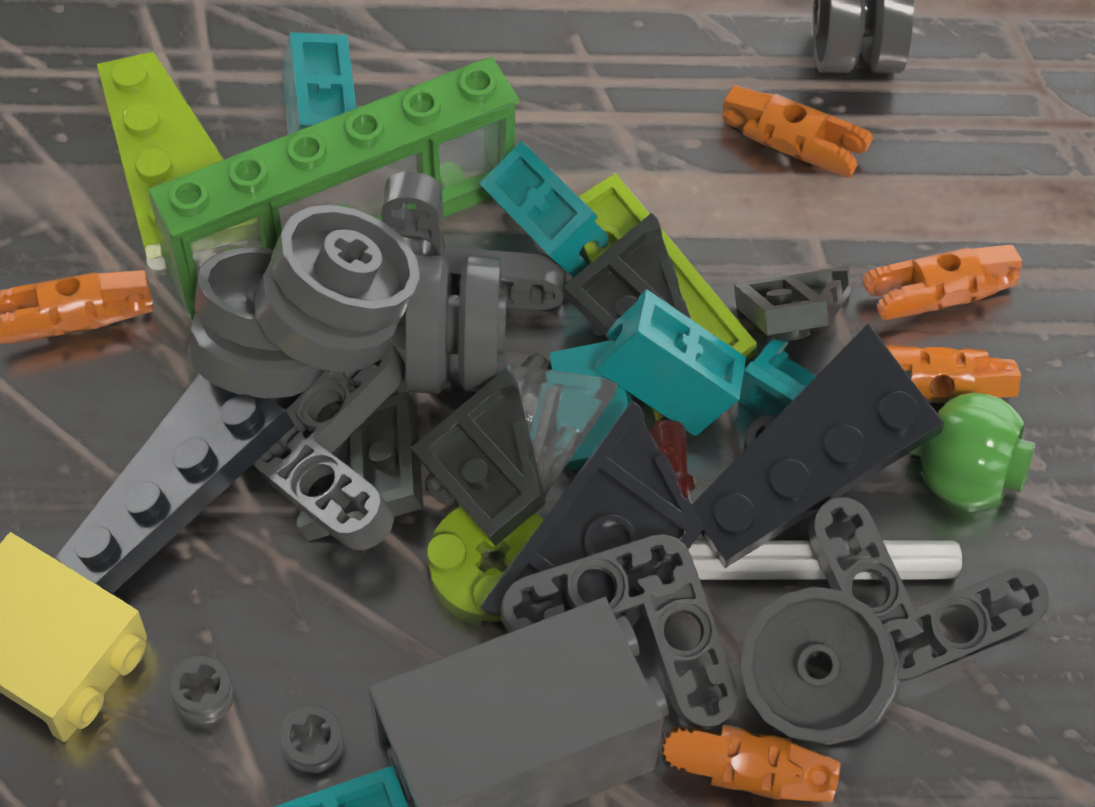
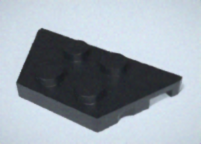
M633 401L630 402L482 602L479 609L486 614L501 617L500 607L503 596L514 582L523 577L653 535L665 534L676 537L689 550L704 527L690 500L685 498L676 482L677 476L665 453H660L644 422L646 417L639 405ZM658 549L651 550L652 559L645 566L628 571L627 557L618 559V563L622 566L628 578L629 597L640 595L633 585L639 579L657 575L662 585H664L669 578V573L677 567L674 557L662 558ZM590 569L582 573L578 579V594L584 602L590 603L606 597L608 603H610L614 598L615 584L611 576L605 571ZM563 578L553 580L552 582L559 592L555 596L543 600H536L531 590L522 592V603L513 609L515 617L517 619L528 618L531 622L537 623L541 621L542 614L550 608L564 605V612L571 610L565 597V580ZM638 607L617 614L615 617L617 619L625 616L633 628L642 614Z

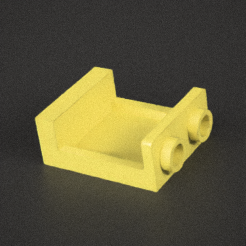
M9 532L0 543V693L44 720L52 735L62 742H66L77 728L84 729L95 719L103 705L105 692L120 674L123 676L129 674L137 666L145 652L147 634L137 609L17 535Z

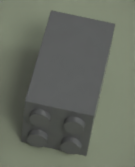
M606 597L369 686L376 742L386 766H393L408 807H564L654 771L659 743L664 742L663 719L665 716H668L669 711L660 684L654 676L644 678L635 659L639 655V646L631 624L625 616L616 619Z

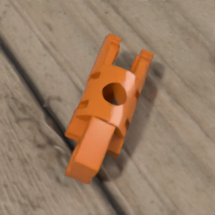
M733 85L724 99L723 122L742 131L745 136L759 144L845 178H851L858 165L856 163L857 159L854 158L851 152L863 154L864 151L868 150L874 139L872 137L873 134L869 130L778 94L762 93Z
M1013 245L974 249L967 247L868 270L861 279L864 288L870 296L874 295L875 298L878 296L882 297L878 300L879 304L876 305L878 307L877 311L882 320L889 321L976 302L996 294L998 291L1016 286L1020 277L1022 259Z
M144 270L109 273L93 272L0 290V343L2 345L107 327L108 324L152 312L153 302L146 272Z
M885 345L929 403L946 404L948 400L959 395L974 392L989 394L998 398L1018 397L1021 373L1015 360L990 358L988 350L962 348L958 350L946 347L918 348V346Z
M725 724L722 725L721 732L699 727L690 729L688 725L685 727L678 725L677 728L671 727V732H666L664 743H662L664 750L662 754L666 757L665 761L671 763V767L676 766L678 770L685 768L686 772L711 777V786L729 790H743L774 800L786 799L830 803L833 802L837 790L840 761L829 755L792 742L789 738L771 734H755L743 728Z

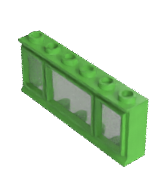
M493 56L149 188L148 192L168 275L191 320H193L196 313L194 305L200 267L213 255L236 248L262 247L275 249L289 217L306 207L332 204L358 209L382 221L381 210L386 180L393 174L406 171L424 173L433 177L440 184L443 198V218L492 199L493 197L479 183L515 148V105L520 103L519 97ZM408 203V209H417L416 204Z

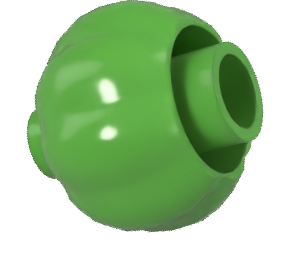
M974 392L962 394L948 400L937 413L944 422L942 433L910 452L912 455L921 457L925 483L937 498L957 509L967 512H979L1000 505L1005 495L1002 493L1003 488L1022 492L1034 454L1035 443L1022 440L1024 422L1011 405L1001 398Z

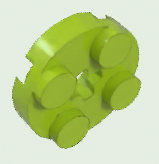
M461 507L449 513L435 529L427 549L431 585L441 605L453 616L470 624L483 626V620L490 622L502 621L500 616L489 615L479 609L482 602L505 573V571L501 572L494 567L486 572L481 571L478 568L482 563L481 554L487 551H500L506 554L505 563L509 567L544 519L539 514L534 513L497 546H494Z

